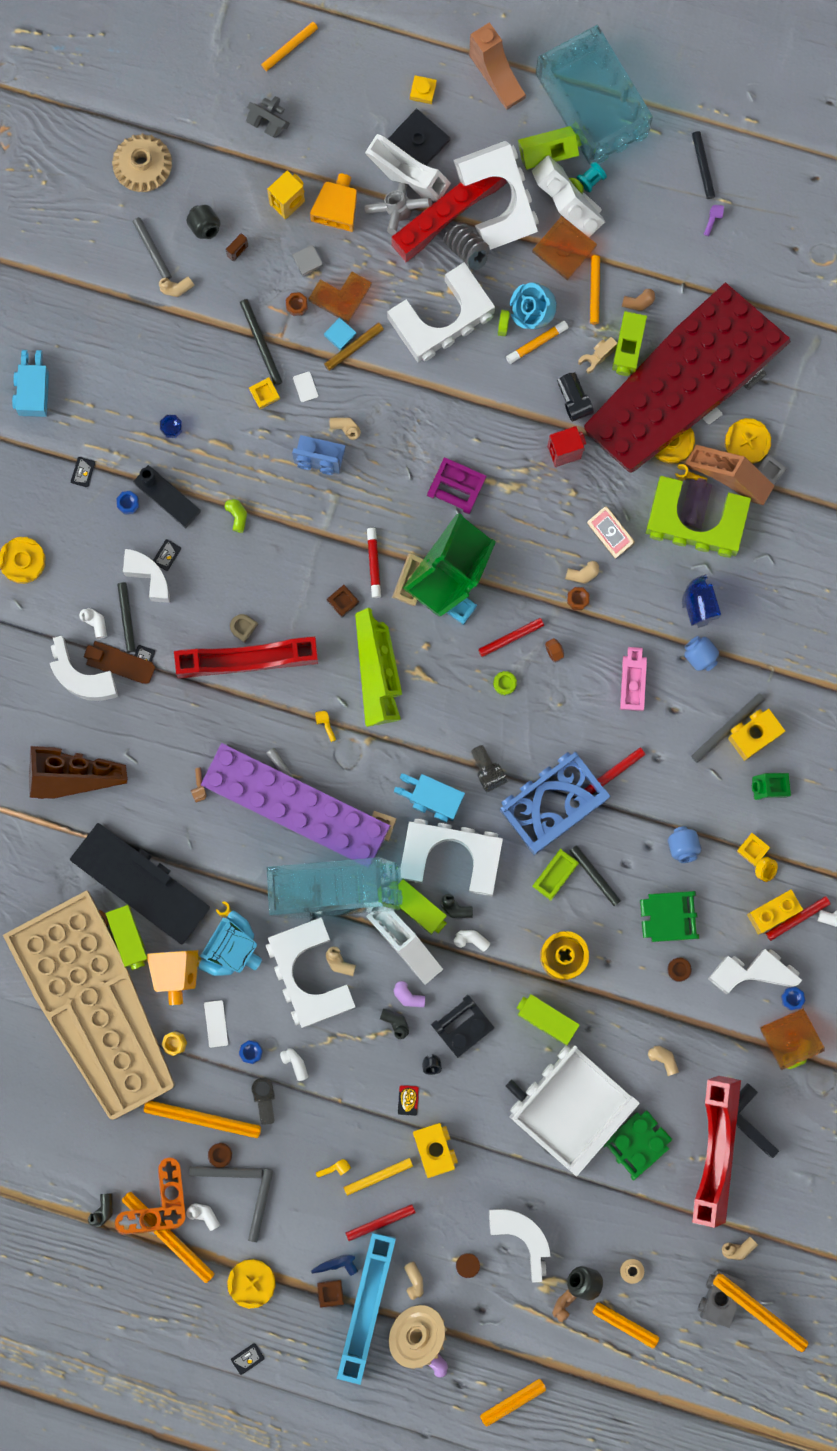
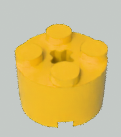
M568 931L557 932L544 942L540 952V962L545 972L552 978L571 980L580 975L587 967L589 950L584 939L578 934ZM559 951H569L568 957L570 961L564 960L562 962Z

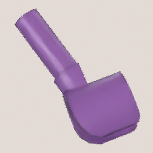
M713 205L710 209L709 222L704 232L705 236L710 235L715 218L722 219L724 206Z

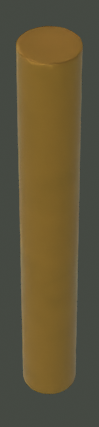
M378 322L325 362L324 366L327 370H332L384 330L382 325Z

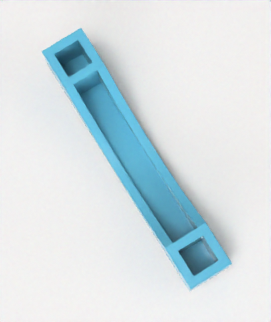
M372 1232L337 1375L339 1380L361 1385L396 1237Z

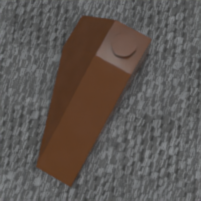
M30 746V798L55 799L127 784V768L124 764L100 758L92 761L84 759L83 754L75 753L72 756L62 753V749L55 747Z

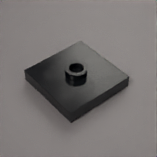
M416 108L388 140L412 158L427 166L450 141V137Z

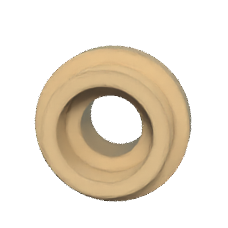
M636 1259L626 1260L620 1268L621 1277L630 1284L641 1281L645 1272L642 1263ZM635 1267L637 1269L636 1275L630 1276L628 1269Z

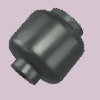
M209 205L194 206L189 211L186 219L188 227L199 239H211L219 231L220 219Z
M579 1266L574 1268L569 1274L567 1287L569 1292L577 1298L587 1301L594 1300L602 1291L603 1278L597 1270Z

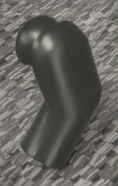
M445 894L442 897L441 907L449 917L473 918L472 906H460L451 894Z
M383 1008L380 1020L391 1023L394 1036L397 1039L406 1038L409 1034V1027L405 1017L402 1014Z
M112 1193L100 1194L101 1207L88 1217V1222L91 1226H103L112 1217Z

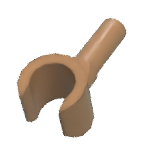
M195 768L198 788L192 789L191 793L195 802L204 800L207 795L204 787L201 786V768Z

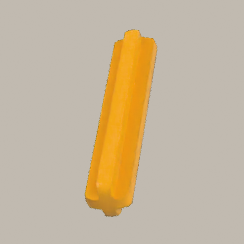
M600 1302L594 1306L592 1313L647 1346L651 1348L656 1347L659 1342L657 1335Z
M541 1379L534 1381L482 1413L480 1418L483 1424L488 1427L545 1392L546 1386Z

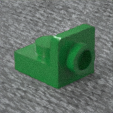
M764 773L752 777L754 799L790 797L789 773Z

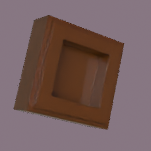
M242 233L225 249L227 257L232 261H235L248 247L247 237Z
M342 585L326 599L341 618L359 604L358 599L345 585Z
M341 1280L317 1283L320 1308L344 1305Z

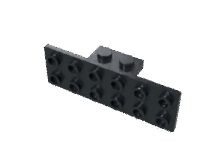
M97 823L71 856L70 861L179 944L183 945L210 910V906L169 876L171 871L163 864L159 863L157 866L150 861L152 856L143 849L136 851L103 825Z

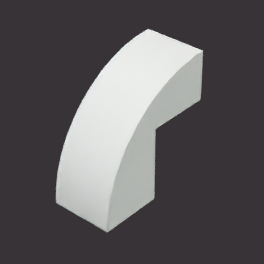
M125 549L124 575L126 577L151 578L150 600L153 602L170 603L168 584L157 564L140 552Z

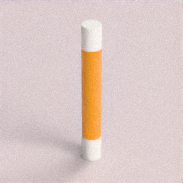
M565 321L560 322L507 355L506 359L509 364L514 363L569 328Z

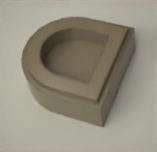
M244 614L235 616L230 622L232 634L244 643L258 626L256 621Z

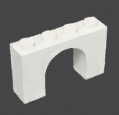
M506 141L454 160L460 182L465 186L492 176L502 177L510 185L512 193L511 202L506 211L496 218L475 225L478 236L489 245L490 250L538 232L536 225L539 224L535 211H531L529 205L532 199L528 189L525 190L522 181H525L524 173L521 167H517L515 159H518L517 151L514 145L511 146Z
M465 262L445 274V283L461 307L459 317L451 325L443 328H434L426 325L418 317L407 299L387 311V319L417 363L421 360L428 361L435 356V351L442 347L443 349L450 347L455 342L454 339L460 335L463 337L467 336L474 330V326L479 323L485 324L493 318L495 306Z
M415 819L414 822H409L399 880L404 879L405 881L422 884L426 860L430 851L442 842L453 841L466 847L473 859L469 892L486 896L493 895L503 841L502 838H498L499 834L486 831L484 835L475 834V829L461 827V831L451 829L452 825L438 823V826L428 825L429 821Z
M322 918L268 938L269 944H266V948L270 958L275 957L278 966L274 967L278 980L283 979L286 985L283 993L287 1003L292 1001L295 1011H292L291 1014L295 1025L300 1024L303 1029L356 1008L348 985L324 994L312 995L302 991L294 980L293 967L297 958L306 950L330 941Z

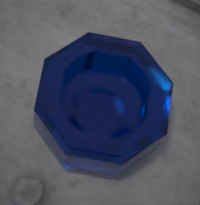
M166 415L160 420L161 433L166 438H176L182 433V421L176 415Z

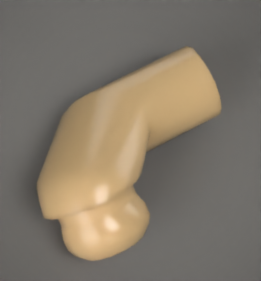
M186 277L179 283L163 278L159 281V287L163 294L179 297L194 287V283L189 277Z
M330 418V429H342L350 440H356L360 436V428L351 418Z
M590 561L580 571L568 568L565 579L583 584L588 583L599 574V565L595 561Z
M330 947L326 952V960L331 970L353 976L356 965L344 962L338 947Z
M654 1046V1048L648 1051V1057L651 1061L658 1060L664 1063L668 1076L679 1073L671 1051L661 1046Z
M751 1237L746 1239L741 1245L728 1242L722 1246V1254L727 1259L743 1260L758 1244Z
M410 1262L404 1266V1269L413 1286L407 1288L406 1291L410 1299L415 1300L424 1293L423 1277L415 1262Z

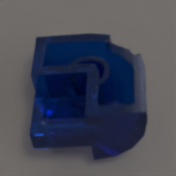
M707 574L693 579L687 585L682 597V608L686 607L691 626L697 625L698 628L706 626L709 621L719 619L721 616L713 585H707L706 579H708Z

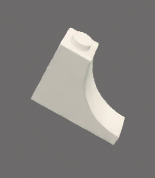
M385 901L366 916L425 985L443 970L415 933Z

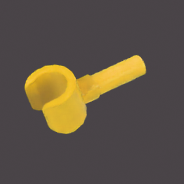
M677 465L678 469L686 471L684 475L675 473L678 480L684 481L688 478L702 483L707 482L708 478L689 472L686 465Z
M326 711L315 712L316 723H324L330 741H335L336 738L330 725L328 713Z
M341 1159L334 1165L316 1172V1176L319 1178L335 1170L341 1176L349 1171L351 1166L345 1159Z

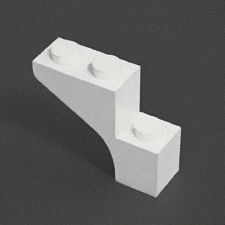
M377 134L365 152L390 180L409 184L421 198H431V200L437 201L443 197L451 184L438 169L430 168L418 162L382 135Z
M549 155L531 170L537 185L553 198L558 212L588 238L605 223L604 218L572 184L563 167Z
M766 949L762 950L746 970L743 968L745 964L735 956L732 958L726 956L708 978L725 994H728L738 983L744 980H756L787 987L797 986L802 981L798 977L800 973L791 965L786 967L780 962L781 957L771 949L769 951Z

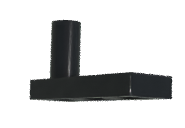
M149 465L142 468L137 478L133 481L141 491L185 529L201 512L197 506Z
M747 1083L740 1090L736 1126L770 1158H774L779 1150L739 1114L758 1094Z

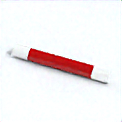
M368 528L367 539L372 598H380L381 587L376 528Z

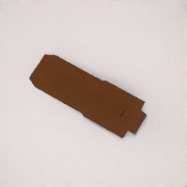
M94 641L93 646H87L83 656L88 659L86 662L88 666L105 672L111 671V673L142 684L150 683L155 666L150 661L124 653L120 649Z

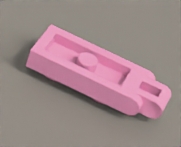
M628 647V655L623 656L620 710L644 711L647 657H642L643 648Z

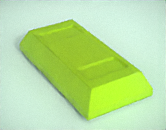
M560 849L532 887L549 900H552L579 862Z

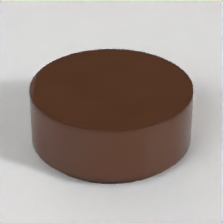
M675 958L667 966L669 977L676 982L685 981L691 975V965L684 958Z
M224 1143L214 1144L208 1151L209 1162L215 1167L228 1165L232 1160L231 1148Z
M465 1253L457 1259L456 1270L460 1276L472 1278L478 1274L480 1262L475 1255Z

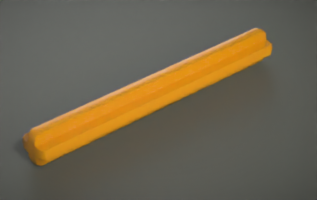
M148 1101L144 1105V1112L252 1138H259L261 1133V1126L155 1101Z
M128 1192L122 1198V1202L131 1211L149 1209L132 1192ZM146 1214L143 1217V1223L147 1227H153L157 1223V1218L153 1214ZM171 1230L153 1232L204 1283H208L214 1277V1272Z
M720 1273L716 1275L713 1284L797 1351H805L809 1344L806 1339L725 1275Z

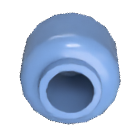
M696 636L684 647L686 649L684 656L695 670L701 671L706 669L709 671L717 665L718 661L716 659L719 656V650L709 638Z
M686 826L674 829V833L668 838L673 859L678 860L680 863H689L698 858L697 856L701 852V845L695 830L688 829Z

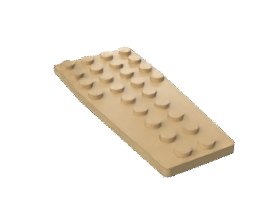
M88 890L3 935L35 1000L110 1119H117L174 1088L175 1083L128 969L124 967L118 947Z

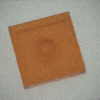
M561 216L534 247L532 253L568 281L597 247V244Z
M804 1008L760 1027V1031L781 1070L825 1051V1047Z

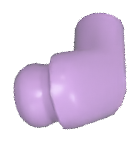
M399 981L395 984L394 995L402 1005L425 1008V996L412 995L407 988L408 984L404 981Z
M438 1354V1358L433 1359L429 1366L434 1370V1375L441 1378L447 1374L448 1365Z

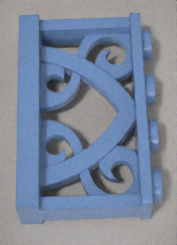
M567 752L557 760L560 764L553 769L549 766L539 773L541 778L535 783L530 780L520 788L522 792L516 797L510 795L501 802L503 807L500 808V812L505 816L533 855H536L611 797L576 752L572 755ZM567 767H576L579 770L580 780L576 785L571 784L574 779L573 772L569 778L564 776L563 773ZM557 774L558 781H548ZM585 777L598 793L595 797L581 788ZM534 790H536L533 802L530 799L525 798ZM561 790L569 792L565 800V812L568 816L566 819H563L558 814L549 812L540 815V804L544 791ZM574 794L577 795L574 800L580 803L577 808L570 806V800ZM519 804H525L527 807L526 811L520 813L523 815H530L532 813V818L526 821L517 819L514 815L515 807ZM552 818L554 825L547 827V821L541 824V819ZM533 823L538 840L533 842L521 826Z

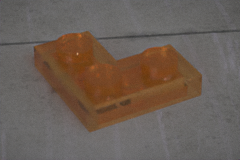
M351 272L341 290H338L320 279L309 297V302L338 318L340 317L349 324L372 286V282Z

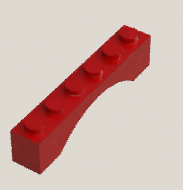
M492 176L467 186L460 182L432 204L431 207L427 208L391 237L392 247L405 262H408L422 251L457 216L478 201L498 191L508 183L507 180L502 177Z
M315 636L248 647L174 651L175 669L178 679L318 664Z
M716 1076L707 1080L705 1106L708 1117V1148L703 1176L694 1201L692 1223L713 1228L726 1223L741 1080Z

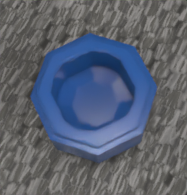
M132 491L121 492L116 498L117 508L124 515L134 514L139 508V498Z
M797 987L787 988L781 995L782 1005L790 1011L800 1009L806 1001L804 992Z
M250 1040L242 1044L239 1051L243 1062L250 1064L261 1060L263 1053L259 1043Z

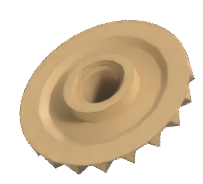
M143 133L141 135H132L128 139L125 138L114 152L112 161L113 171L117 180L124 187L136 192L152 191L160 187L169 177L172 168L171 154L167 146L152 134L150 136ZM144 157L147 159L143 164L136 163L139 158Z
M418 1305L406 1309L397 1317L389 1334L390 1352L397 1363L413 1370L415 1368L423 1369V1366L431 1365V1361L438 1358V1353L440 1350H444L443 1343L447 1340L445 1337V1332L447 1331L444 1326L445 1321L440 1316V1313L429 1306Z

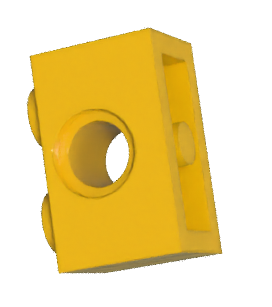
M288 170L267 188L269 204L285 220L305 202L303 181L298 175H292Z
M769 708L764 712L759 709L750 716L751 721L743 725L741 722L730 730L732 735L728 739L744 761L785 732ZM750 728H758L761 732V737L758 739L751 737L749 733Z
M791 889L746 915L757 934L760 935L801 912L803 908Z
M437 1123L413 1131L427 1178L455 1170L454 1164L458 1163L454 1149L449 1150L446 1141L451 1139L446 1126L441 1127V1124ZM435 1142L443 1146L442 1154L437 1157L429 1153L430 1145Z

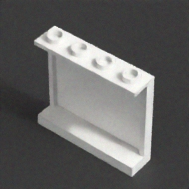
M566 1045L557 1055L560 1059L554 1065L549 1064L542 1072L544 1077L538 1084L534 1082L527 1089V1097L522 1102L518 1100L510 1109L512 1114L509 1117L577 1177L640 1103L578 1050L575 1045L570 1047Z

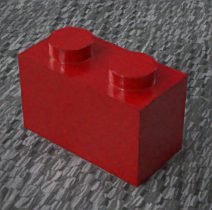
M577 426L550 434L547 447L554 466L558 467L581 459L583 451H585L584 445H586V440L583 432H578Z

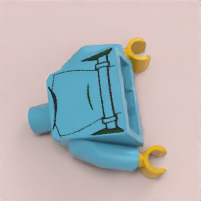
M224 901L222 904L227 907V910L221 913L216 909L222 920L202 954L198 955L197 967L213 976L231 975L234 971L240 973L245 965L256 970L262 958L253 953L257 943L253 941L254 933L251 926L243 916L234 910L231 911L229 904Z

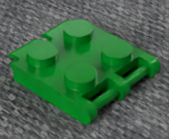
M696 891L648 894V899H641V917L650 916V920L642 921L643 938H651L652 942L699 939L695 919L698 918V914L695 913L694 907ZM687 897H689L690 913H688ZM688 918H691L692 934L689 933Z
M647 1110L641 1115L636 1112L616 1130L603 1146L604 1148L607 1146L617 1158L616 1162L618 1164L621 1163L627 1169L633 1181L669 1150L667 1144L672 1141V1138L662 1127L654 1132L652 1128L658 1122ZM611 1142H613L614 1145L620 1150L622 1155H620L616 1151V1149L610 1144ZM626 1158L637 1170L636 1172L625 1161Z

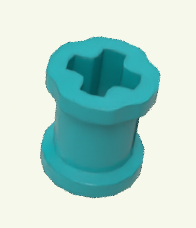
M596 162L591 163V167L584 174H579L576 177L581 181L584 190L588 193L592 191V187L600 180L607 178L605 171Z

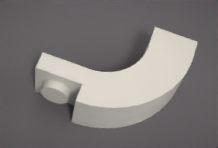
M63 636L53 638L55 645H51L54 659L58 658V661L51 662L50 666L64 688L75 696L91 701H103L118 697L111 671L96 675L79 673L71 664L66 641Z
M489 1209L490 1234H510L522 1239L530 1253L532 1283L542 1282V1276H546V1262L541 1261V1257H550V1249L541 1229L530 1218L517 1211Z

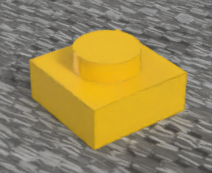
M415 75L410 100L432 104L437 80Z
M269 377L249 387V391L259 409L280 400V396Z
M751 833L736 852L755 867L770 847Z

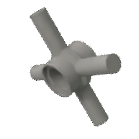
M399 182L398 189L388 193L384 203L366 204L365 213L388 212L391 217L387 232L394 235L396 234L399 221L407 219L411 215V209L431 207V198L409 200L405 196L408 184Z

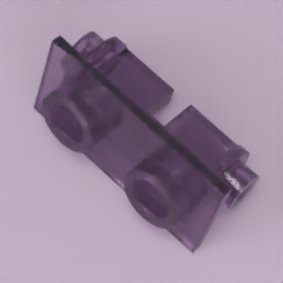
M706 479L689 480L680 516V521L683 525L702 529L712 489V484L706 483Z

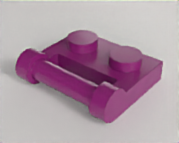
M444 457L427 496L433 499L434 497L463 509L464 513L470 515L487 476ZM440 483L470 495L468 501L438 489Z

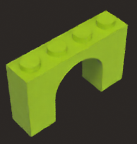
M660 476L645 534L650 535L651 539L663 541V539L672 540V543L678 546L692 545L695 546L696 550L702 552L716 551L722 557L731 558L732 555L736 556L739 551L751 498L728 492L719 524L709 531L696 532L685 527L677 514V503L683 481Z

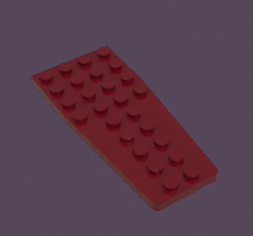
M725 282L663 340L636 371L584 425L585 431L624 469L632 473L744 386L791 342L790 337Z

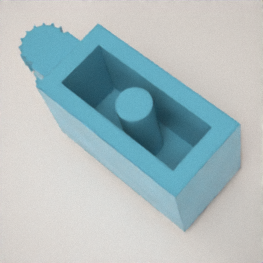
M22 350L21 365H18V372H14L13 380L14 386H17V395H13L12 398L13 409H16L19 416L47 417L49 371L46 366H42V350H36L35 365H28V350Z
M401 774L400 779L403 782L416 787L413 794L401 787H395L394 793L409 799L410 803H413L412 808L420 812L431 811L435 813L434 817L445 823L448 820H454L464 798V792L421 774L419 780L406 774Z

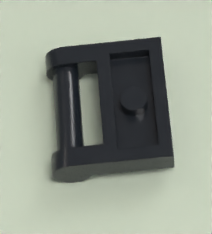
M468 994L463 998V1002L439 1021L435 1020L431 1024L457 1058L495 1028ZM470 1008L474 1014L448 1035L444 1029Z

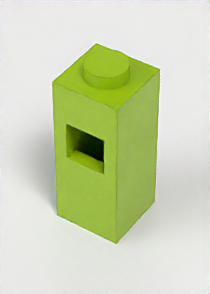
M571 126L519 139L518 145L521 161L527 170L536 167L547 155L556 162L579 156L578 147H581L580 136L578 133H574Z
M624 311L612 370L616 371L619 375L630 376V374L636 371L647 319L646 315Z
M404 879L388 896V899L430 935L434 932L439 934L447 924L444 921L447 915Z
M126 905L105 913L124 967H131V970L144 967V962L148 961L147 952L131 907Z
M531 994L528 998L523 996L516 1009L520 1010L517 1016L565 1046L568 1045L580 1025Z

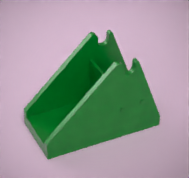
M461 513L456 514L403 589L438 617L444 615L469 597L471 589L478 585L496 541L486 536L466 520Z

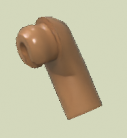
M645 289L637 298L624 296L622 307L643 311L653 304L655 292L652 289Z
M569 1290L558 1298L552 1311L553 1317L557 1318L559 1322H564L569 1317V1313L565 1309L577 1298Z

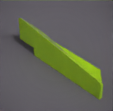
M366 608L357 612L355 618L365 725L371 727L401 720L394 697L402 695L389 627L383 621L378 622L373 617L371 608Z

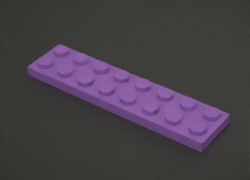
M221 743L201 783V786L368 868L371 867L391 827Z

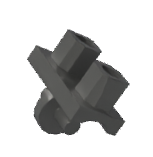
M275 96L271 101L264 98L262 104L268 107L267 110L255 103L249 102L247 108L250 111L246 122L258 128L263 118L269 120L264 131L266 134L277 138L283 128L287 129L290 125L289 122L274 114L275 112L281 115L284 113L285 109L279 106L280 98Z

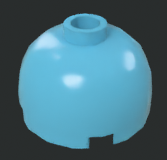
M539 283L522 284L513 292L510 306H513L511 317L516 325L524 329L543 328L555 316L557 308L555 296L549 288Z

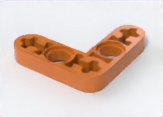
M165 1158L158 1166L161 1207L121 1212L117 1215L114 1224L118 1233L129 1235L173 1230L183 1225L185 1221L182 1178L180 1165L176 1159ZM167 1163H170L171 1167L176 1168L172 1172V1180L177 1178L178 1183L168 1182L163 1184V1180H168V1173L162 1170V1168L166 1167ZM168 1187H175L178 1190V1197L176 1199L169 1200L166 1198L165 1190ZM172 1211H175L176 1215L181 1216V1219L177 1220V1224H173L172 1220H164L165 1226H160L161 1216L159 1212H164L163 1217L170 1216ZM146 1214L155 1215L157 1218L156 1225L147 1227L143 1223V1217ZM135 1215H140L139 1225L141 1229H136L137 1224H130L127 1230L124 1229V1226H119V1222L123 1220V1217H127L128 1221L136 1220Z

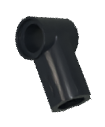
M576 372L565 374L557 379L558 386L565 400L567 414L572 422L594 414L592 403L588 395L584 394Z

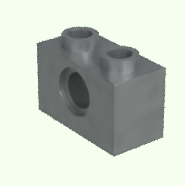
M715 1270L714 1275L710 1274L708 1277L706 1288H709L706 1298H701L698 1311L701 1312V1318L730 1328L738 1303L726 1295V1301L721 1305H717L714 1301V1296L721 1290L713 1284V1280L717 1274H723L742 1290L746 1281Z

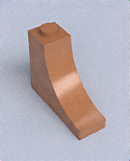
M490 22L471 33L469 56L505 109L508 110L524 100L526 94L508 64L502 39Z
M695 445L685 463L689 469L714 478L739 495L751 498L750 502L764 505L775 486L744 456Z

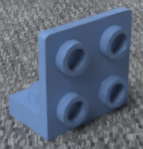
M300 435L297 449L293 448L292 452L294 464H298L297 467L304 470H311V468L320 469V472L326 475L339 474L346 446Z

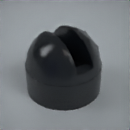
M432 1054V1057L427 1055L423 1059L422 1067L425 1074L435 1075L442 1071L441 1060L436 1055Z

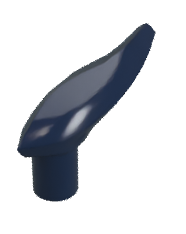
M343 1255L330 1259L312 1269L311 1273L337 1270L344 1266L348 1274L352 1276L358 1272L353 1263L355 1256Z

